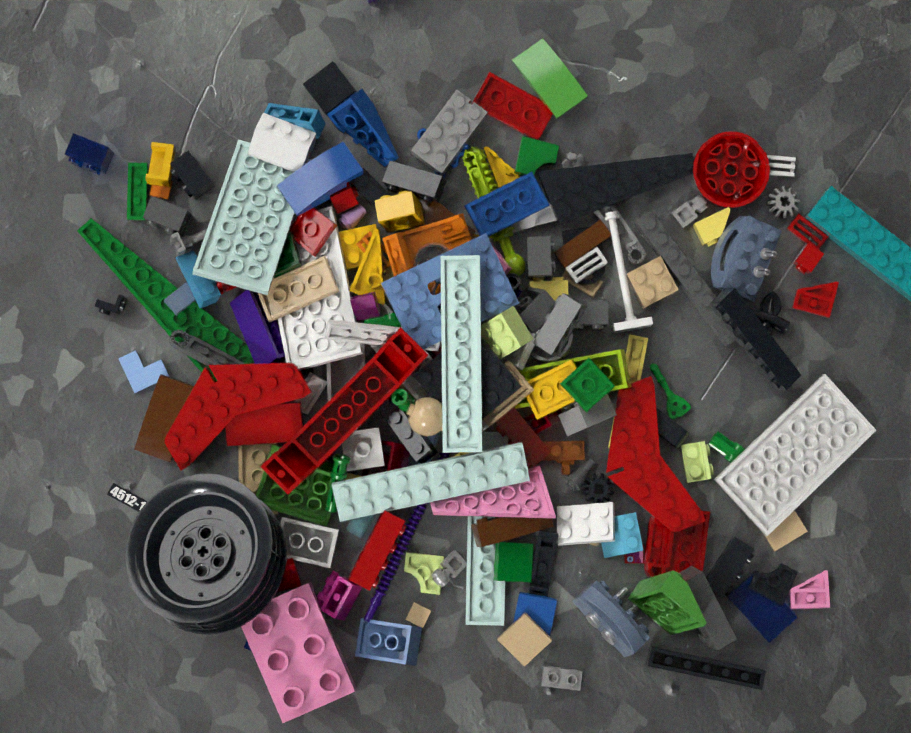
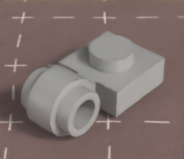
M698 195L691 201L692 206L686 202L671 213L682 229L698 218L695 211L701 214L709 208L708 201L704 196Z
M456 550L452 551L440 563L444 569L438 568L432 573V580L441 587L445 586L450 581L449 575L455 578L467 566L466 561Z

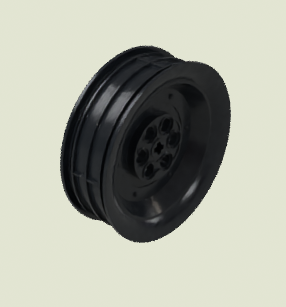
M196 474L178 479L166 485L145 503L131 526L127 538L125 561L128 578L134 592L150 610L183 631L200 635H214L226 633L245 625L268 606L279 589L284 576L287 548L284 532L277 517L249 488L226 476ZM211 532V535L205 539L206 535ZM226 541L225 546L220 548L221 544ZM194 542L193 546L189 548V544ZM192 560L191 565L186 567L187 563ZM224 560V564L218 567L219 563ZM207 570L206 575L201 576L203 571Z

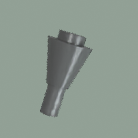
M589 459L583 467H580L565 478L567 481L566 485L573 491L575 489L580 491L588 472L596 463Z

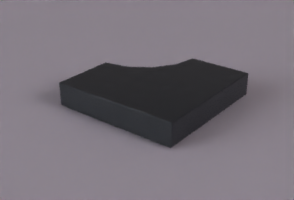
M780 563L772 572H754L747 589L781 607L785 603L798 572Z

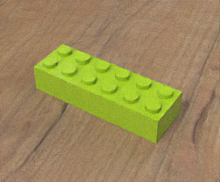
M624 349L572 358L577 368L590 358L615 385L611 391L631 387ZM571 359L525 367L523 370L518 371L526 381H529ZM525 397L519 402L515 409L529 407L530 404Z

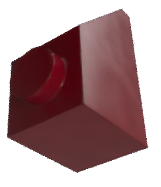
M561 409L556 410L538 420L533 413L519 421L518 424L526 439L561 421L558 415L562 414Z

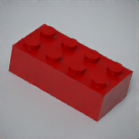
M385 510L380 514L348 577L351 582L369 591L371 587L375 588L380 579L378 574L380 570H385L389 562L386 558L389 552L393 554L398 544L395 542L397 536H402L406 529V525H404L405 520Z

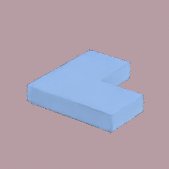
M136 350L118 358L134 393L156 384L160 374L170 377L162 360L144 367Z

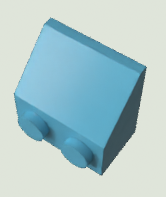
M636 512L615 516V541L601 542L604 558L643 551Z

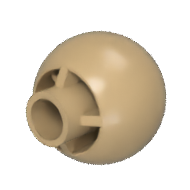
M424 397L409 405L406 413L409 415L408 422L417 434L433 436L440 431L443 432L442 403L440 401Z

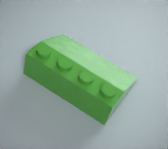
M272 445L267 460L281 447ZM325 461L289 495L263 470L256 496L272 510L327 526L332 512L326 511L325 507L332 480L330 471L333 469L334 463Z
M673 570L639 581L628 597L630 602L670 635L703 627L707 623L688 583L683 580V576Z

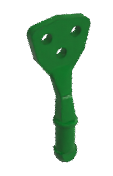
M652 363L650 370L656 377L657 383H660L665 390L667 396L666 408L669 417L673 420L683 416L691 409V405L684 398L675 395L669 389L665 380L666 377L661 373L659 366L656 363Z

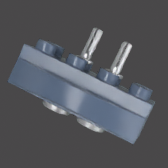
M739 216L724 230L715 247L711 265L712 286L721 291L725 288H735L745 301L755 302L765 275L770 274L768 266L771 258L777 256V252L774 250L782 230L751 216ZM733 233V236L731 238L728 249L726 251V254L720 267L721 255L724 246L730 235Z
M595 581L588 585L572 602L586 616L588 622L597 628L603 638L613 645L624 658L635 654L650 639L647 635L650 632L644 624L638 625L634 621L636 618L634 613L639 608L633 605L625 611L621 607L623 604L621 599L629 592L626 587H623L612 597L607 592L609 586L604 581Z

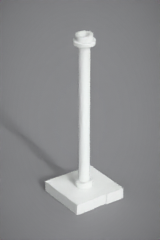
M617 211L605 213V221L609 220L627 317L624 322L614 323L611 326L612 334L651 327L653 325L652 317L637 319L633 313L616 221L619 215H617Z

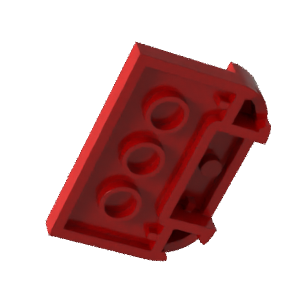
M702 511L705 522L678 532L668 530L651 515L648 523L644 556V570L647 577L651 578L672 570L680 573L690 566L703 571L710 519L709 511Z

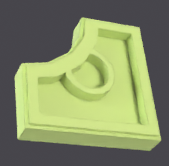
M406 552L404 571L411 573L417 578L420 583L421 593L440 595L441 586L432 580L433 577L431 575L438 568L443 570L440 563L444 560V556Z

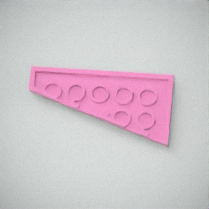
M540 466L528 469L530 481L430 502L433 515L556 518Z

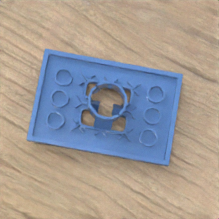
M486 233L381 283L402 329L423 350L441 341V314L438 308L441 309V293L435 295L437 286L441 284L440 256L480 255L481 322L519 304ZM435 280V285L430 293L428 284Z

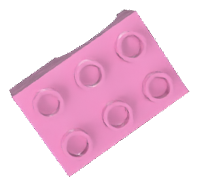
M311 582L273 598L259 615L241 626L282 723L356 691L357 687L342 652L325 621Z

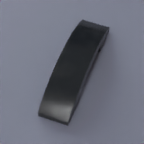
M539 530L529 594L548 597L558 540L557 532Z

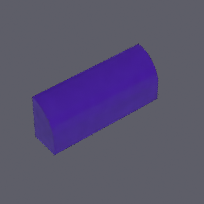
M246 290L231 301V308L254 363H281L286 360L280 329L276 320L268 321L258 292Z

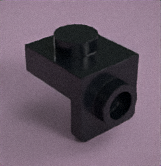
M119 294L115 305L97 299L95 307L99 308L100 313L110 315V312L119 315L120 311H124L126 306L125 296Z

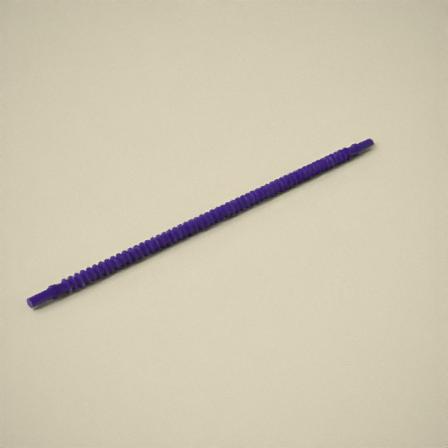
M519 290L516 297H518L523 291ZM440 452L441 456L437 460L450 458L449 454L453 452ZM429 503L420 504L413 508L412 518L408 519L410 522L406 523L407 528L402 535V539L399 538L398 548H395V554H392L393 558L389 559L391 562L387 564L388 569H385L386 573L382 574L381 584L377 585L379 588L375 589L376 594L370 600L371 604L363 619L364 621L369 623L378 606H381L382 597L386 595L385 591L388 590L387 586L391 585L390 580H393L392 576L396 575L394 571L398 570L397 565H400L399 561L403 560L401 556L405 555L404 550L408 549L406 546L410 545L411 535L415 534L413 531L417 529L416 525H419L418 520L422 519L420 516L424 514L423 510L427 509L425 505Z

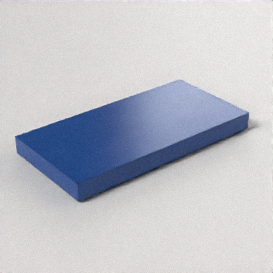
M530 172L466 204L464 207L479 235L481 236L486 233L489 237L549 207L550 204L533 172Z

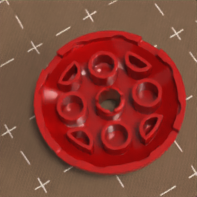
M734 131L716 134L704 142L699 148L693 163L694 180L701 194L710 202L726 208L741 207L754 201L765 189L770 175L767 154L758 142L747 134ZM727 166H732L735 169L734 175H729L726 172Z

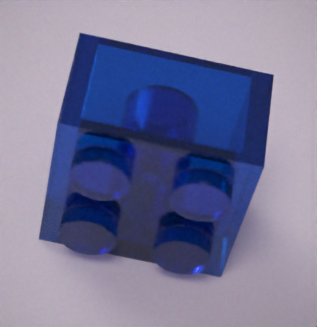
M73 133L65 155L69 158L68 161L71 164L80 168L84 165L90 172L100 175V172L106 174L114 152L105 145Z

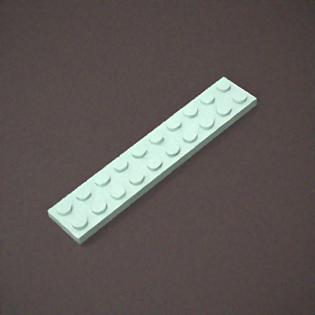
M480 255L440 256L443 453L482 452Z
M482 432V451L508 445V432ZM468 516L465 625L504 626L505 581H493L495 544L477 547L471 524L477 523L476 519L487 516Z
M520 442L483 450L482 452L464 454L332 483V489L341 522L383 513L384 510L392 511L530 481L523 444Z

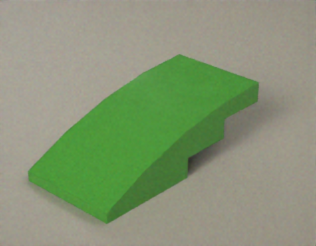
M543 38L512 59L530 87L537 93L543 103L547 105L556 119L588 98L583 88Z

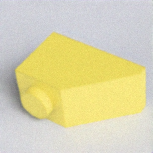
M729 207L693 224V228L702 246L707 244L710 247L718 242V238L721 237L730 213Z

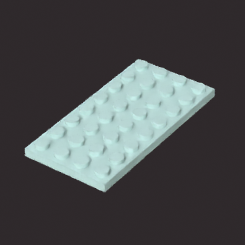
M238 139L193 268V275L268 295L295 215L277 185L294 172L248 155L251 143Z

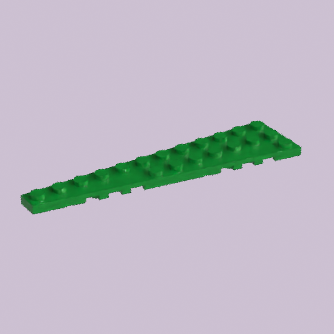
M92 218L77 230L169 336L175 330H183V332L186 331L189 335L203 340L245 364L254 363L247 344L203 308L200 309L195 302L176 316L166 305L164 299L178 288ZM181 337L175 338L180 343L184 342V339ZM188 356V358L195 364V366L201 372H203L204 368L207 367L211 375L213 376L214 380L217 382V379L211 371L210 367Z

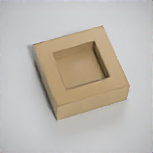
M414 602L406 620L423 628L431 610Z

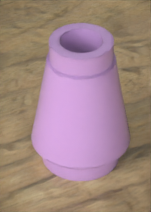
M358 205L340 215L341 218L338 219V222L344 230L354 229L367 212L363 206Z

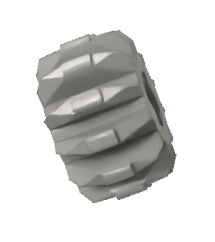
M782 186L780 191L775 188V194H769V198L772 200L768 201L767 205H773L769 211L773 212L776 210L775 217H779L782 213V218L786 219L787 213L792 217L794 215L793 210H799V207L795 204H799L800 200L794 199L798 195L797 192L793 195L791 194L793 188L790 187L786 192L785 186ZM783 198L786 199L785 206L781 205L782 202L780 200H782Z

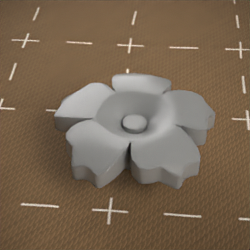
M569 152L567 154L568 159H564V162H562V167L585 166L583 164L584 156L581 153L576 155Z

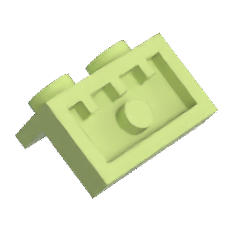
M705 441L681 445L686 482L711 479L714 471L712 463L709 464L708 456H710L709 445H706Z

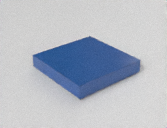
M519 592L513 623L526 612L550 636L557 599Z

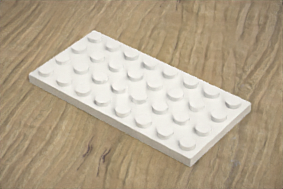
M332 206L319 210L337 224L335 211ZM294 216L293 221H292V224L294 223V221L297 219L298 216ZM337 226L316 257L296 243L302 265L323 256L327 257L340 291L278 319L286 363L296 364L299 370L363 354L361 343L324 339L328 319L357 322L350 302L352 295L349 291L350 285Z
M823 374L714 480L765 536H768L849 458L876 429L829 377Z

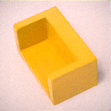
M151 142L152 154L149 172L146 174V182L150 185L170 187L172 177L170 170L173 169L170 163L174 161L176 152L174 144Z

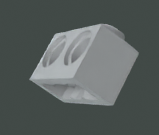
M543 665L541 686L580 691L583 671Z

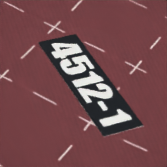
M115 483L112 484L107 493L108 496L138 512L147 502Z

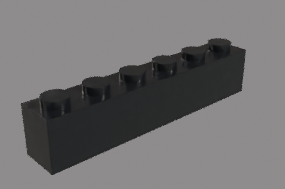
M725 288L710 303L714 308V313L725 322V327L736 336L737 343L746 349L748 357L756 362L759 366L758 370L769 379V384L772 388L786 391L801 376L800 372L735 288Z
M649 646L646 665L649 667L759 690L763 689L766 674L765 670L653 646Z

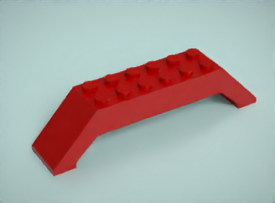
M400 327L375 356L260 467L289 495L392 396L394 391L403 385L429 355Z

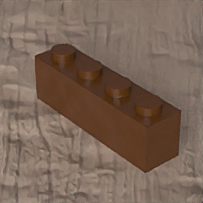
M487 517L476 519L477 523L471 524L477 547L489 546L554 527L552 518L495 517L488 519Z

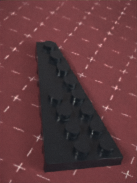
M692 153L554 169L538 172V177L557 223L562 225L693 174L695 158Z

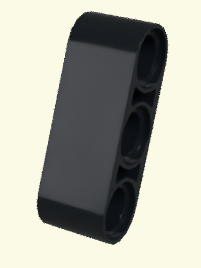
M656 407L658 435L679 449L690 433Z

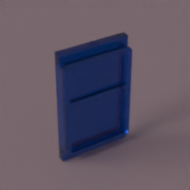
M753 573L728 595V598L767 642L770 643L798 617L786 603L780 607L748 590L747 588L754 575Z

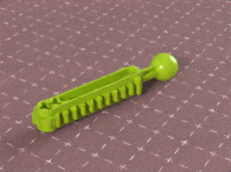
M475 146L466 149L462 159L464 166L467 167L466 172L470 175L469 180L472 181V188L475 189L474 194L480 198L496 190L497 184L494 183L495 178L491 175L492 170L488 167L489 163L486 161L487 156L484 154V150ZM509 226L489 236V238H493L494 242L499 241L505 256L504 259L512 268L507 274L514 273L520 276L525 271L526 263L522 256L515 254L510 237L514 236L512 231L515 228Z

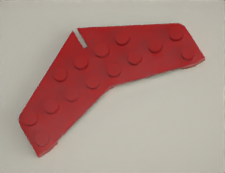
M291 362L208 365L217 382L208 368L205 367L165 437V445L180 470L190 466L236 415L304 398L312 393L298 366Z
M652 377L633 382L630 388L619 389L615 409L617 415L614 416L606 473L622 467L624 471L607 477L672 532H678L705 522L706 520L701 509L660 455L655 386Z

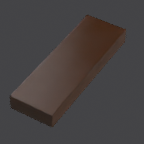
M599 220L556 250L554 254L563 267L566 268L611 237V233L602 220Z

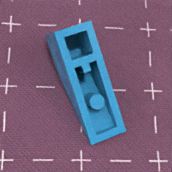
M269 103L264 112L315 132L316 139H319L326 125L317 109Z
M190 251L177 256L175 259L201 309L216 303L221 294L214 280L193 275V268L198 256L194 251Z

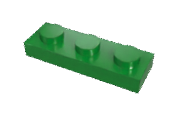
M128 162L127 220L146 221L143 216L147 208L148 184L146 182V174H148V163Z

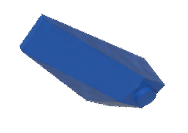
M362 88L327 114L339 131L350 135L354 143L357 145L361 144L367 149V153L384 167L388 166L389 161H395L399 158L373 102Z

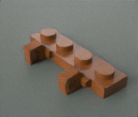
M584 441L522 442L528 469L531 468V464H536V461H557V463H561L562 475H570V465H574V460H585ZM508 442V445L520 442Z

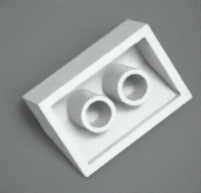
M263 113L255 128L248 155L295 172L307 163L316 143V133Z

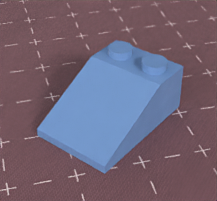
M361 618L355 657L416 666L422 627L371 619L368 623L363 620L364 618Z

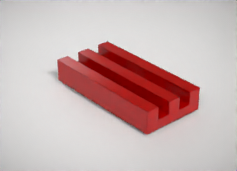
M799 213L787 227L788 231L805 244L810 243L817 249H820L829 237ZM798 220L802 221L805 225H807V226H808L809 228H811L814 232H816L818 235H820V236L822 237V240H820V239L817 238L815 235H813L811 232H809L806 228H804L802 225H800L797 221H798ZM793 226H796L798 229H800L803 233H805L812 240L818 243V245L816 246L814 243H812L809 239H807L800 232L794 229Z

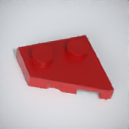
M839 282L797 289L792 308L830 318Z

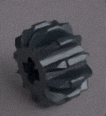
M593 473L594 481L590 477H586L590 484L583 483L582 486L588 488V490L582 491V494L589 493L590 495L586 498V501L591 500L593 497L592 504L597 503V499H599V503H604L603 497L609 502L611 499L607 496V493L614 495V492L609 491L608 488L614 487V484L607 485L610 479L607 477L603 481V473L600 474L599 479H597L596 473ZM595 484H597V486H599V484L603 486L601 488V490L603 491L601 494H599V492L597 494L594 493Z

